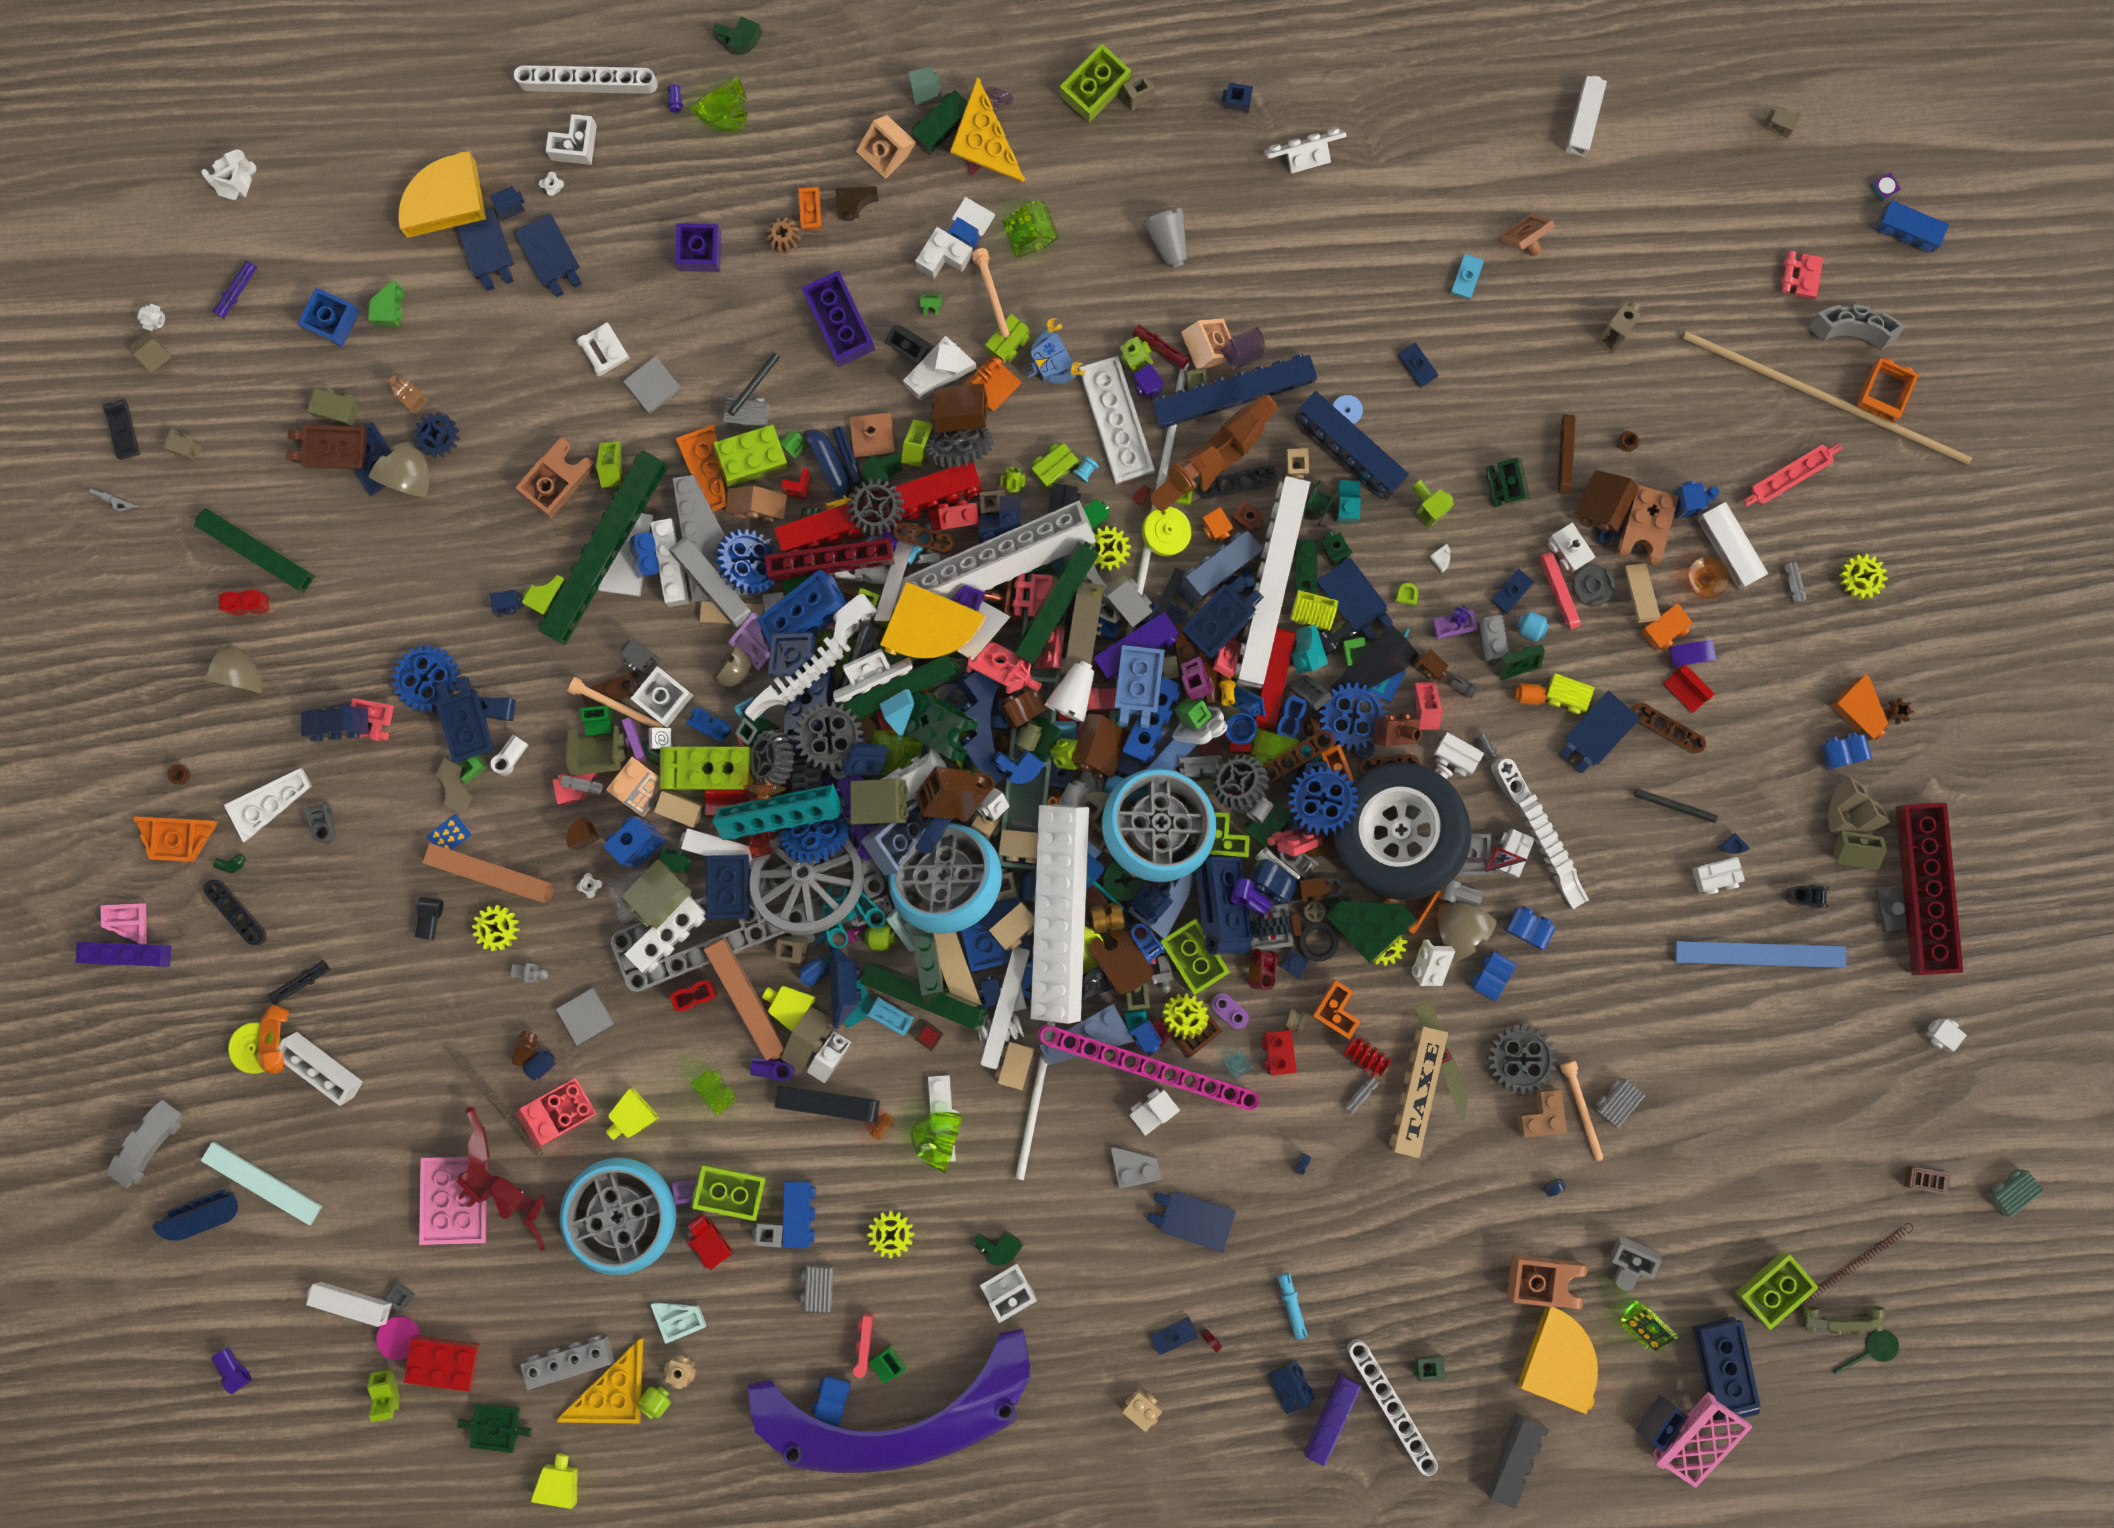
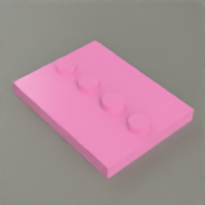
M468 1156L421 1158L419 1245L486 1243L487 1200L480 1203L476 1202L473 1206L467 1207L466 1205L471 1201V1197L465 1195L464 1198L459 1199V1194L464 1189L456 1181L469 1167Z

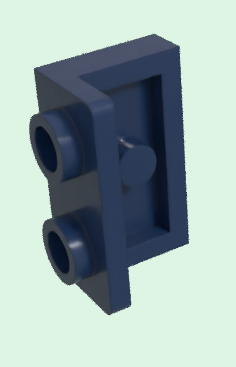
M1293 1360L1288 1365L1272 1370L1267 1374L1286 1414L1307 1407L1315 1399L1313 1390L1308 1385L1303 1369L1297 1360Z

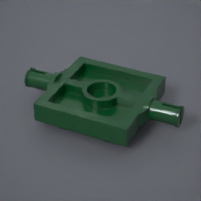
M479 1402L475 1405L472 1420L459 1419L457 1428L470 1429L471 1440L469 1448L507 1453L514 1452L518 1435L531 1437L532 1428L520 1427L519 1407Z

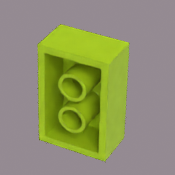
M1101 44L1060 86V97L1090 123L1122 90V84L1131 80L1132 70Z
M774 425L714 442V452L727 488L781 472L787 468V461Z
M1197 919L1192 920L1167 936L1166 939L1160 941L1193 995L1198 994L1230 973L1220 955H1210L1206 951L1205 939L1207 935H1203V928Z
M700 1163L690 1206L692 1209L756 1221L766 1178L762 1175Z
M1782 1251L1734 1294L1762 1327L1771 1330L1819 1287L1790 1254Z

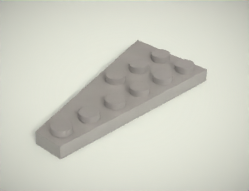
M695 476L673 478L682 538L686 536L716 570L720 564L714 562L718 558L715 552L718 550L717 545L721 543V540L726 535L720 527ZM689 576L692 601L710 600ZM740 588L734 590L738 596L748 594L747 590L743 594H740Z

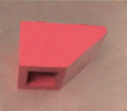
M564 773L558 775V779L552 780L557 804L565 806L582 802L588 792L561 786L560 781L563 775L570 776L572 779L575 777L592 781L593 783L599 777L598 773L581 775Z

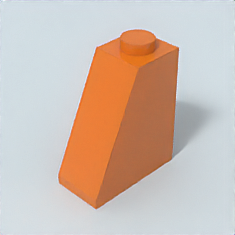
M1867 674L1862 675L1845 690L1831 707L1860 735L1866 734L1867 741L1872 739L1878 740L1886 732L1884 728L1888 725V721L1870 677Z

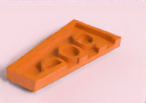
M713 424L676 438L689 473L695 476L712 511L715 513L725 509L727 503L722 472L714 452V442H717L715 425Z

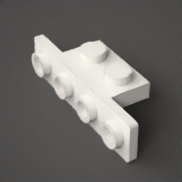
M1339 128L1327 130V134H1311L1307 136L1308 139L1302 141L1300 139H1293L1284 146H1280V144L1268 147L1269 150L1263 151L1264 156L1273 158L1287 154L1291 173L1331 163L1327 142L1346 137V132L1339 130Z
M882 648L843 665V669L851 684L833 692L835 703L840 701L846 702L858 693L868 692L875 685L886 684L897 675L903 676L913 668L910 657L890 666Z

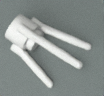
M1267 847L1261 850L1255 857L1258 862L1259 860L1268 859L1279 865L1296 879L1300 878L1295 871L1279 860Z

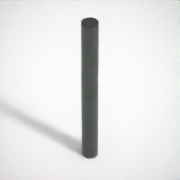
M773 353L729 408L727 411L729 415H736L779 360L780 356L777 353Z
M1636 789L1634 797L1712 823H1716L1718 815Z

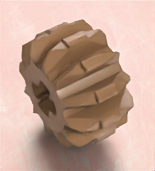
M777 217V223L770 222L771 228L765 231L769 235L766 237V241L771 243V249L777 248L778 252L781 253L783 248H785L786 252L789 253V247L796 248L795 242L801 239L798 235L800 229L795 227L796 223L794 221L789 222L788 218L785 217L783 222H781ZM785 233L786 236L782 238L780 234Z

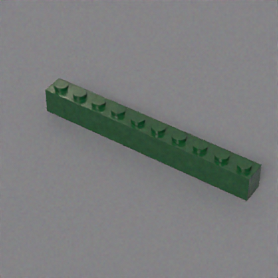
M643 450L640 454L636 455L630 472L624 475L623 484L614 493L612 503L609 508L604 510L600 524L593 529L589 543L585 544L582 548L578 562H575L571 567L570 576L562 583L559 595L552 600L548 614L541 619L539 632L566 646L603 578L669 466L665 462Z

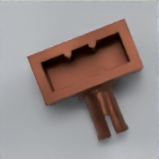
M1017 577L999 584L998 591L992 589L985 590L983 601L996 603V609L1010 616L1006 622L1012 624L1024 620L1025 608H1023L1022 616L1013 615L1014 607H1012V603L1015 600L1016 594L1014 583L1017 581ZM1027 589L1024 590V598H1023V600H1025V601H1026V592H1027Z
M1400 712L1399 716L1383 714V717H1375L1372 742L1386 747L1418 744L1423 735L1422 730L1419 728L1420 719L1412 717V714L1407 712Z

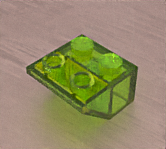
M875 730L873 744L886 745L890 749L885 755L887 759L881 776L886 777L899 767L902 770L913 764L911 759L916 756L920 759L923 743L906 733H903V736L892 731Z

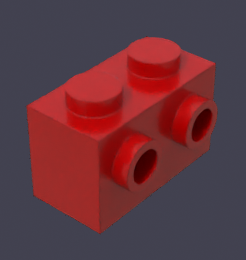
M967 500L955 502L956 506L949 507V503L936 505L937 509L928 510L931 530L937 531L979 524L976 503L968 504Z
M1292 1031L1265 1032V1037L1261 1038L1262 1049L1267 1051V1059H1264L1265 1071H1269L1271 1076L1297 1073Z

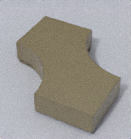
M444 757L435 775L445 787L446 797L444 805L460 814H464L473 797V794L466 789L464 782L461 780L465 767L458 763H453L451 759Z

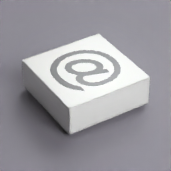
M649 728V749L671 747V728Z

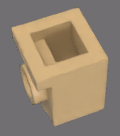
M1308 448L1287 449L1285 454L1287 477L1304 480V477H1307L1309 474ZM1299 464L1300 469H1294L1293 465Z

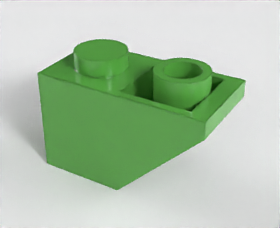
M391 281L370 300L369 321L374 326L399 327V322L403 318V312L400 307L401 301L404 299V290L396 281Z

